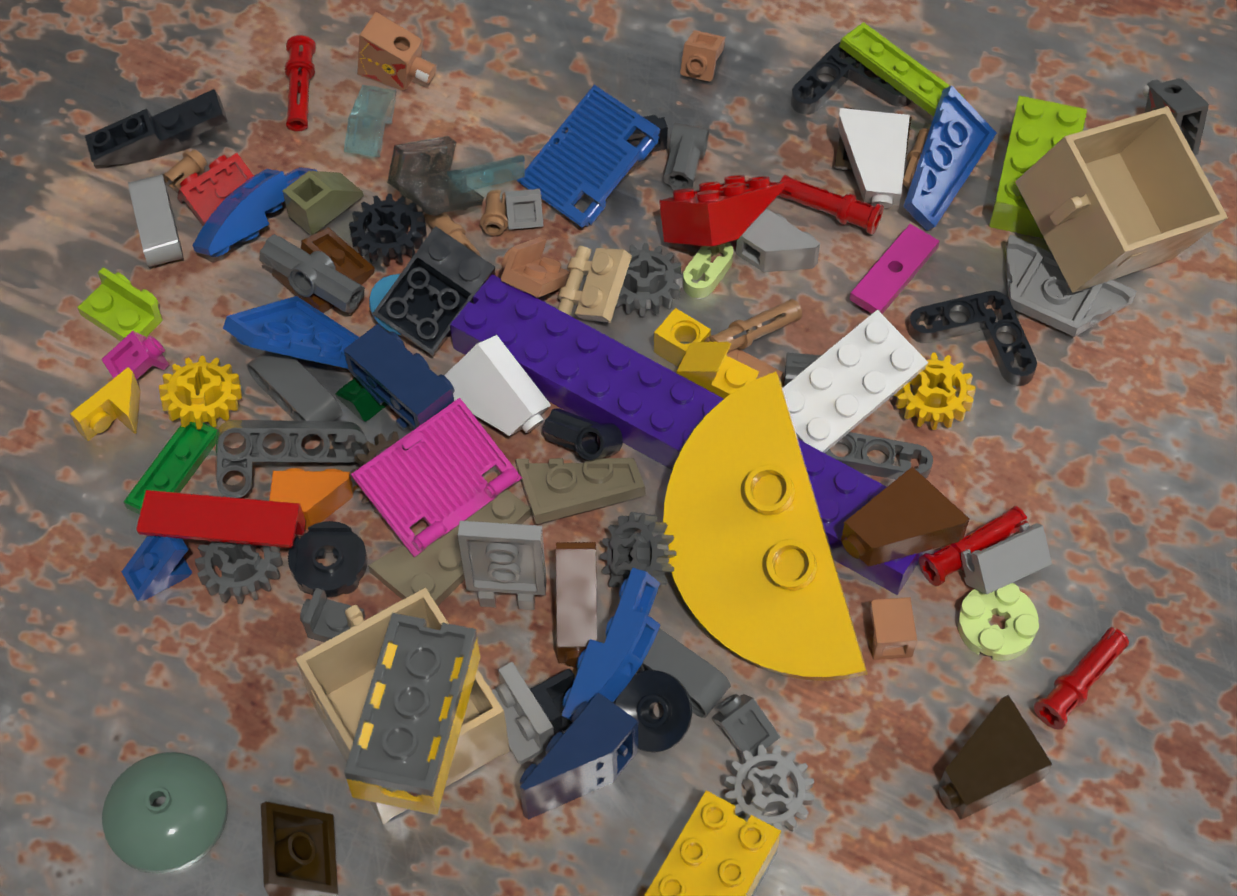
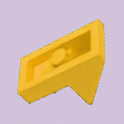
M691 342L676 373L710 392L726 398L740 387L754 381L759 371L727 356V352L732 344L730 342Z
M127 367L70 413L78 432L87 441L107 430L115 419H119L134 434L137 433L141 391L133 371Z

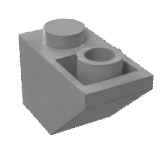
M766 208L742 236L737 239L736 254L762 272L812 269L818 264L820 242L816 241L810 233L802 232L788 223L782 215L774 214Z

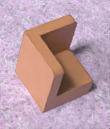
M911 598L872 600L871 613L874 635L871 649L873 660L913 657L917 644V635Z

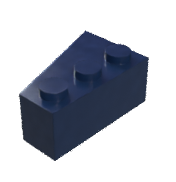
M376 324L344 349L349 371L380 405L385 402L400 416L396 423L403 431L408 427L412 430L416 429L454 402L453 393L455 389L452 383L442 374L437 376L419 353L412 354L405 348L403 341L395 332L388 333L379 324Z

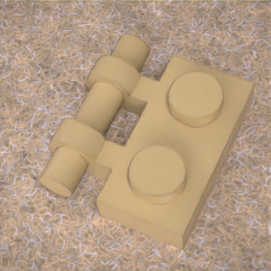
M578 246L575 257L570 258L567 269L570 273L566 285L561 287L558 295L560 300L558 310L571 316L575 305L577 306L575 315L583 320L611 322L632 255L623 249L596 248L593 260L589 261L592 250L584 246ZM583 276H587L583 290L579 291Z

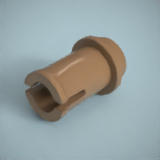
M195 149L190 152L185 151L183 159L167 173L163 174L165 183L170 180L171 183L168 186L173 191L178 192L181 188L180 183L193 173L203 174L205 172L204 167L207 166V161Z
M491 190L487 193L485 214L480 219L484 232L492 236L502 234L508 226L506 196L504 192L500 202L501 190Z

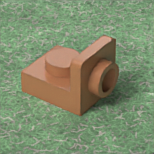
M694 30L684 43L680 74L711 81L714 77L716 61L724 50L726 37Z

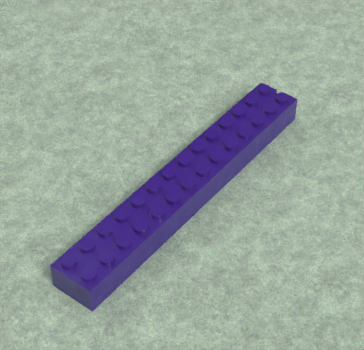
M491 274L473 296L474 304L468 302L450 324L453 349L466 355L478 343L497 335L550 403L565 411L600 424L612 423L616 425L622 433L624 444L673 470L674 464L693 430L723 398L531 294L500 281L501 278ZM798 439L834 561L898 596L918 565L919 557L925 554L926 551L868 567L860 558H853L845 550L841 541L844 522L882 492L886 486Z

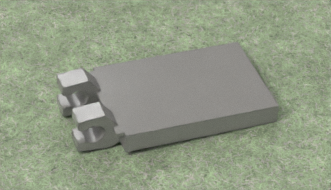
M459 521L458 540L466 589L478 591L480 607L496 608V592L518 594L519 609L535 610V595H545L547 584L542 526Z

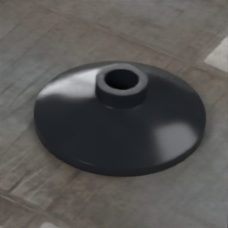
M647 670L637 673L616 698L615 705L638 720V749L642 751L660 752L668 750L677 745L689 730L692 720L690 696L684 685L669 673L659 670ZM657 703H660L664 709V713L660 718L654 714V706Z

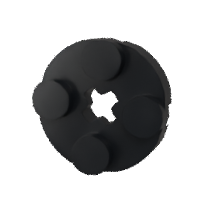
M335 521L319 522L308 527L309 532L303 534L300 539L298 536L295 538L293 546L289 549L288 565L300 591L313 595L315 589L319 588L325 591L326 597H335L341 594H350L358 588L359 581L366 572L368 558L363 540L352 532V528ZM326 553H333L337 561L332 563V565L323 566V563L318 562V559L325 558Z

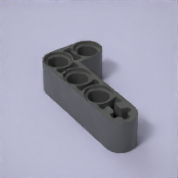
M226 421L220 425L216 433L215 476L218 490L225 497L241 498L246 495L252 483V462H355L353 460L355 455L358 453L366 454L361 446L367 442V438L360 426L348 421ZM230 433H240L245 438L243 444L238 448H229L223 442ZM271 433H277L283 437L281 445L273 449L263 446V439ZM313 433L321 437L320 444L314 449H306L301 446L302 439L308 434ZM328 434H331L334 439V441H331L333 447L332 449H329L330 442ZM348 435H353L357 442H352L351 448L345 449L342 442L347 441ZM237 470L243 473L244 477L237 485H228L223 481L224 475L229 471Z

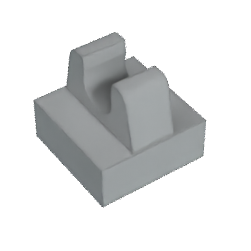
M540 189L505 192L509 230L544 226Z

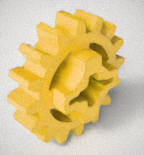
M932 352L930 360H927V367L893 396H897V408L906 407L905 419L915 416L918 418L917 426L921 427L925 421H928L932 430H936L938 422H943L947 428H950L954 418L960 422L964 420L966 411H970L972 408L976 386L970 385L973 377L971 373L962 374L964 367L962 362L953 366L950 364V355H947L942 361L938 360L936 352ZM910 384L913 385V390H912V391L915 393L914 396H913V394H912V392H911Z
M201 355L196 363H193L189 357L185 358V366L181 367L173 364V375L164 373L162 376L164 384L159 385L163 411H168L171 421L180 418L182 427L188 426L190 422H195L197 429L202 428L203 422H209L212 427H216L217 418L220 417L228 421L230 419L229 410L237 411L239 409L238 400L242 399L238 373H232V366L230 364L221 367L220 359L217 357L211 363L206 362L204 355Z

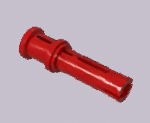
M296 35L290 37L286 42V50L289 53V60L285 64V73L289 77L286 126L292 131H303L308 127L309 81L315 74L312 55L315 54L316 43L308 36ZM300 45L303 46V51H299ZM297 93H300V104H297Z
M784 175L780 181L785 184V188L778 195L779 197L790 199L836 216L841 224L851 223L865 228L867 233L871 235L875 233L880 224L884 206L879 203L874 206L857 200L856 195L851 193L841 196Z
M1014 506L999 517L974 530L959 542L946 545L932 554H923L919 557V566L922 573L932 585L939 586L943 584L945 577L957 570L964 571L961 559L963 551L968 549L971 553L977 550L982 551L1006 540L1008 537L1019 532L1021 525L1028 523L1025 520L1027 516L1021 508Z
M1114 627L1108 628L1101 639L1069 674L1059 676L1055 680L1054 689L1046 698H1040L1036 701L1034 711L1042 722L1053 729H1063L1068 722L1067 717L1076 707H1081L1086 703L1090 687L1129 645L1128 637L1121 630H1114Z

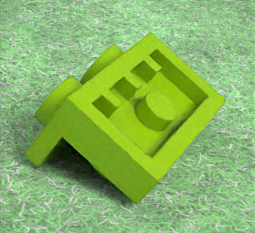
M104 267L98 271L102 284L77 307L82 317L119 341H122L132 331L147 337L163 321L158 309L159 302L151 292L146 289L138 290L132 286L131 282L119 272L114 274Z

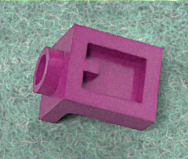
M135 331L129 333L101 359L113 378L127 367L133 371L137 380L152 365L162 370L169 366V363L163 356L165 349L161 343L153 336L145 337Z

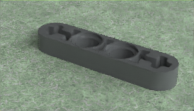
M849 432L837 442L845 444L850 448L851 453L849 455L839 457L834 455L830 449L825 452V454L862 474L895 480L911 468L912 459L919 460V468L916 470L925 478L929 477L933 464V456L924 446ZM873 450H880L887 455L888 460L881 464L874 463L868 458L867 454ZM896 455H900L898 466L893 465Z

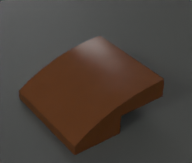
M329 227L301 240V249L308 254L314 251L325 253L333 261L338 272L360 285L366 282L374 273L375 267ZM272 268V275L295 296H298L320 312L325 313L334 307L333 304L314 293L309 297L298 294L291 287L288 277Z

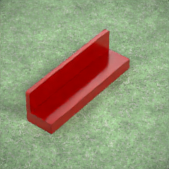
M146 490L136 530L140 535L290 548L293 546L295 534H304L306 520L300 503Z

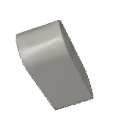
M163 174L128 182L141 244L148 267L184 259Z

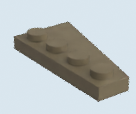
M505 489L497 498L465 521L522 525L531 516V508L509 490ZM459 525L441 539L438 538L427 546L416 557H413L403 544L369 564L370 573L402 600L426 587L437 606L440 605L465 580L458 540Z

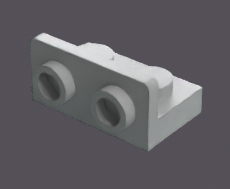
M510 662L498 669L500 685L493 689L492 692L504 710L509 749L517 762L523 764L546 751L549 742L554 737V729L514 663Z

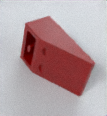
M732 175L724 177V183L721 184L720 182L699 184V190L696 191L694 189L673 191V197L659 200L664 242L713 247L737 240L782 192L785 184L783 182H770L768 176L753 177L745 180V175Z

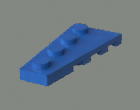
M952 85L943 89L903 206L926 231L936 227L997 134Z

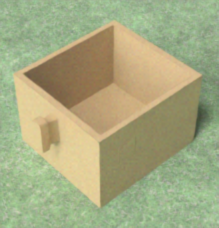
M1168 106L1064 136L1015 181L1072 293L1172 260L1228 218Z
M426 587L365 621L357 605L351 606L345 610L350 629L296 658L309 698L346 762L348 761L392 613L426 619L427 628L437 630L441 629L442 622L448 623ZM478 669L445 787L500 755L510 752L504 710ZM369 801L383 825L389 822L391 818L407 810Z

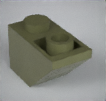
M308 171L283 190L288 216L311 236L364 196L363 191L340 172Z

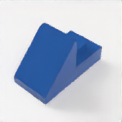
M148 535L121 572L137 601H145L183 581L192 574L190 567L183 557L188 548L182 538Z

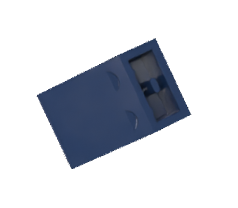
M599 692L590 703L584 701L575 711L572 717L573 723L564 734L558 732L551 739L546 748L547 755L538 765L535 763L531 764L523 773L519 784H521L520 794L524 817L529 820L613 783L638 753V720Z

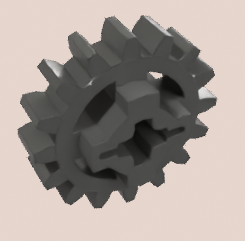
M644 243L642 250H637L634 245H630L629 254L632 255L616 307L626 304V313L630 314L635 308L639 309L640 316H645L647 309H651L655 315H658L659 306L661 305L670 309L672 307V299H679L680 288H683L681 264L674 263V254L672 252L665 256L662 255V246H658L654 251L649 250L648 243Z
M630 512L629 516L620 515L618 517L619 525H610L608 527L612 534L611 538H603L602 543L608 547L607 552L600 554V558L607 560L608 564L602 570L603 574L612 575L609 586L619 587L618 594H620L621 586L629 578L632 568L648 572L660 582V585L666 586L668 581L664 576L665 572H674L675 569L669 564V558L676 556V551L669 550V544L674 540V536L664 535L668 525L665 522H657V516L652 514Z
M209 541V546L199 545L198 547L201 557L195 559V564L198 571H200L197 573L200 582L206 586L211 596L219 592L222 602L226 603L232 595L235 596L238 604H242L244 595L247 594L255 601L258 599V589L262 588L268 592L271 590L269 578L279 579L280 577L277 567L283 565L280 553H278L280 551L279 547ZM256 547L263 551L264 559L260 558L259 553L256 552ZM214 565L218 566L221 571V578L214 572Z

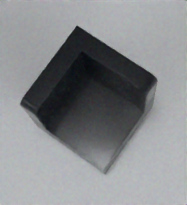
M567 669L530 689L553 725L554 736L558 732L568 729L573 723L561 716L564 710V696L568 689L573 686L575 680L571 669Z

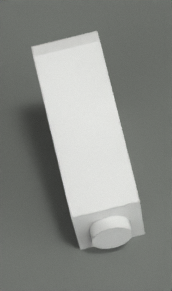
M840 108L838 130L864 202L871 203L874 206L879 203L884 208H891L892 205L899 206L902 194L910 115Z
M497 335L475 345L444 375L455 389L453 393L454 401L461 398L472 414L509 436L522 429L525 433L532 431L543 422L544 419L541 417V414L551 406Z

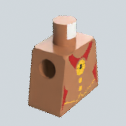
M377 12L373 14L359 35L357 74L399 90H406L414 77L430 83L437 66L421 58L423 41L420 37Z

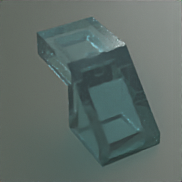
M362 85L348 117L344 152L380 157L385 123L392 124L397 90Z

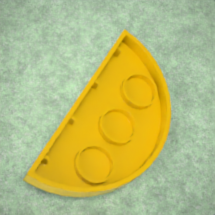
M776 371L755 379L724 398L702 419L684 444L674 464L664 502L663 522L668 525L664 535L674 536V540L669 544V550L676 551V556L669 558V564L675 568L672 575L685 603L698 621L726 648L747 662L776 674L803 680L831 681L868 675L782 384Z

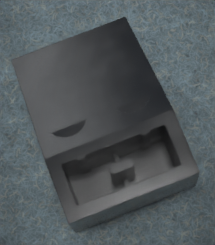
M435 226L372 315L433 356L451 334L450 324L468 302L474 304L473 296L491 274L495 275V266Z

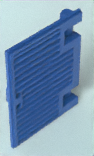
M593 85L517 181L529 190L540 189L541 199L581 228L584 226L588 227L593 224L605 209L607 197L636 161L644 160L659 142L658 134L661 129L596 85ZM637 128L645 134V137L637 147H634L627 140ZM583 194H586L593 201L583 213L574 205Z

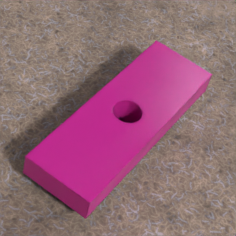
M909 224L853 289L849 300L872 314L876 310L883 314L938 249L940 241L914 225Z

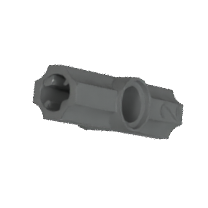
M275 234L266 240L265 245L260 250L259 260L288 277L291 287L304 297H309L314 293L349 314L358 307L361 299L364 297L365 287L338 272L330 257L321 251H314L308 254Z

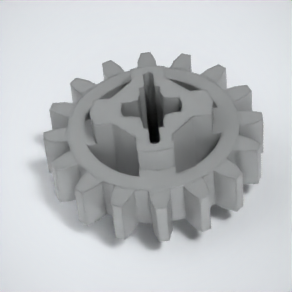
M759 745L757 756L754 757L749 751L745 750L742 754L744 764L742 765L735 761L731 764L730 770L735 776H726L724 786L733 789V791L726 793L724 800L729 803H735V815L738 817L742 815L745 821H748L750 815H753L781 831L782 825H785L790 831H794L797 827L795 816L805 820L809 812L803 805H812L815 797L811 793L805 792L814 785L813 778H803L808 765L803 763L796 766L793 763L796 753L793 751L786 758L781 756L780 745L775 746L772 754H768L765 747ZM766 765L775 766L772 769L760 770L759 768H757ZM788 776L792 778L795 784L796 797L794 796L795 793L788 788ZM742 784L745 785L744 789L749 791L752 801L749 806L743 798ZM770 784L776 787L775 793H771L769 797L762 794L763 788L766 789ZM772 811L781 813L778 816H764L763 814Z

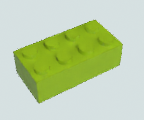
M1019 95L989 227L1044 239L1015 181L1064 136L1083 131L1087 109Z

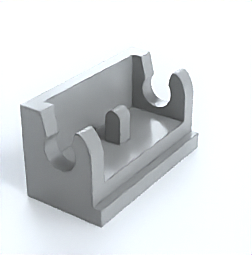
M1025 523L1020 526L1019 534L982 551L977 550L971 553L968 549L961 553L966 575L964 577L966 585L985 594L996 591L1052 565L1044 527L1038 523L1032 525L1031 528L1029 523Z

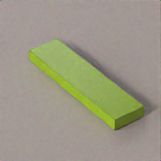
M864 22L841 38L840 48L934 117L943 89L950 85Z

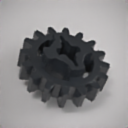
M388 194L386 200L381 201L376 195L373 196V204L369 205L364 201L361 203L362 212L353 211L354 221L349 222L352 245L358 248V253L361 256L369 253L371 263L376 262L378 258H383L384 265L389 264L390 258H396L399 263H402V255L407 254L413 257L415 255L414 246L420 247L423 243V237L427 236L423 211H418L416 202L407 205L406 196L402 195L398 201H394L392 194Z

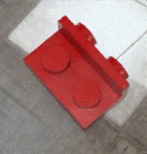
M238 153L233 154L229 158L226 155L218 157L209 164L210 170L200 176L197 173H193L180 183L181 188L178 192V200L181 203L186 202L202 226H204L216 208L235 189L254 176Z

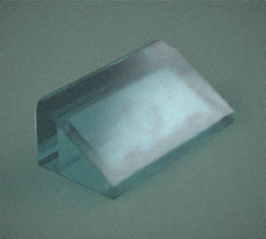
M523 155L508 156L447 171V176L461 192H467L525 177V157Z

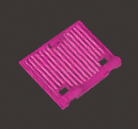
M458 398L351 474V477L413 557L418 556L427 546L459 525V521L467 520L497 498L509 486L512 487L522 479L461 398ZM495 466L501 474L487 483L482 475ZM424 518L429 526L415 536L410 527Z

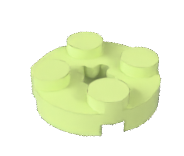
M1011 583L989 594H985L977 589L972 590L962 601L957 626L961 639L971 651L978 655L981 652L987 656H993L992 660L1008 661L1020 657L1029 649L1039 629V617L1029 597L1021 592L1016 584ZM992 615H999L1006 619L1005 629H1000L997 624L992 626L989 624Z

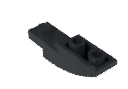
M213 89L154 116L146 108L85 135L91 161L94 165L128 164L177 153L201 144V133L226 123L228 120L220 96Z

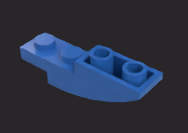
M299 167L285 175L283 171L265 169L251 177L235 189L210 215L192 245L194 251L210 255V257H217L227 253L230 250V245L238 241L244 242L259 235L258 230L269 225L265 214L275 212L283 207L282 202L285 201L283 190L308 171H317V169Z
M632 568L629 578L621 586L620 602L616 613L607 623L605 642L601 643L590 639L587 648L581 653L577 664L578 672L573 686L568 689L563 700L564 710L561 716L572 722V717L577 708L584 701L590 703L598 692L613 702L630 683L647 656L661 625L649 616L660 582L648 572Z

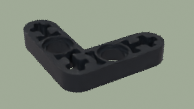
M839 42L795 84L792 89L791 106L797 113L803 115L814 114L848 80L895 107H905L913 101L901 92H898L897 89L881 77L870 78L865 75L864 72L870 69L840 48ZM827 73L834 76L835 79L830 82H824L818 76ZM812 88H813L814 91H813V96H812V98H811V97H808V96L812 93Z
M986 291L919 307L911 313L908 333L915 341L932 343L983 331L1005 381L1011 385L1024 386L1033 379L1037 367L1036 357L1010 300L1002 292ZM993 309H999V313L997 316L998 322L996 323V315ZM954 311L963 312L968 316L969 320L964 323L955 322L950 318V313ZM924 321L926 325H931V328L926 329L924 325H919V322ZM1000 332H1008L1015 337L1016 341L1011 344H1005L1000 342L996 335ZM1015 359L1020 368L1026 367L1025 371L1021 372L1018 367H1013Z

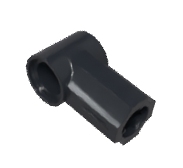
M559 408L552 409L544 422L542 432L545 433L546 440L577 451L586 460H595L615 455L623 445L622 433L612 423L600 424ZM597 435H598L599 438H600L601 447H599V445H598Z

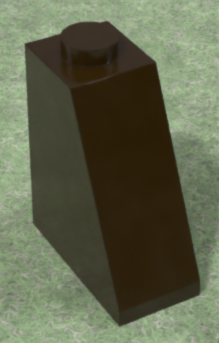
M1009 695L1000 699L945 769L940 781L939 794L943 803L949 810L954 809L960 820L1044 780L1052 766V762Z

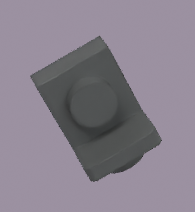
M316 588L312 598L306 599L300 613V621L303 623L307 637L326 642L350 629L345 610L351 606L327 599L325 591ZM359 608L363 614V618L365 619L366 615L364 609Z
M734 694L725 699L717 707L719 712L712 717L714 722L723 728L741 755L747 750L753 757L757 756L759 745H763L766 749L781 738L755 699L745 694L740 696Z

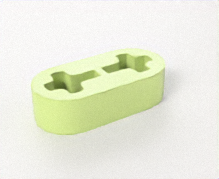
M730 242L713 247L702 246L683 272V289L686 294L693 298H704L714 291L733 263V247ZM718 253L723 254V256H718L714 260V262L711 263V255L716 256L718 255ZM705 273V281L700 280L698 283H693V279L698 280Z

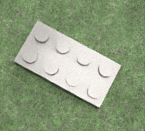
M876 310L783 387L797 438L823 453L827 452L927 367L928 361Z

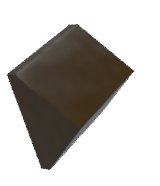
M267 801L261 803L263 881L268 895H338L334 814Z

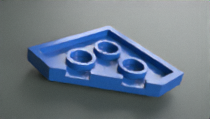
M298 296L229 315L226 317L223 329L236 337L240 344L250 348L347 369L349 368L344 349L359 338Z

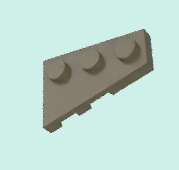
M551 458L549 463H529V459H515L517 471L522 477L521 483L536 525L646 496L645 485L634 458H599L587 460L585 463H564L563 458Z

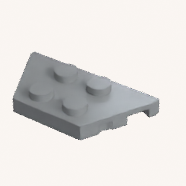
M1011 234L1006 244L1008 299L1014 310L1075 337L1128 306L1135 298L1137 290L1114 280L1072 293L1051 252Z

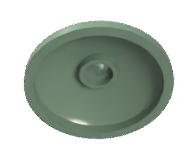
M176 752L148 756L127 768L111 786L102 812V826L105 838L113 852L124 863L137 870L148 873H169L184 869L204 857L220 838L228 814L226 791L216 772L204 761L194 756ZM165 797V802L161 806H152L156 798Z

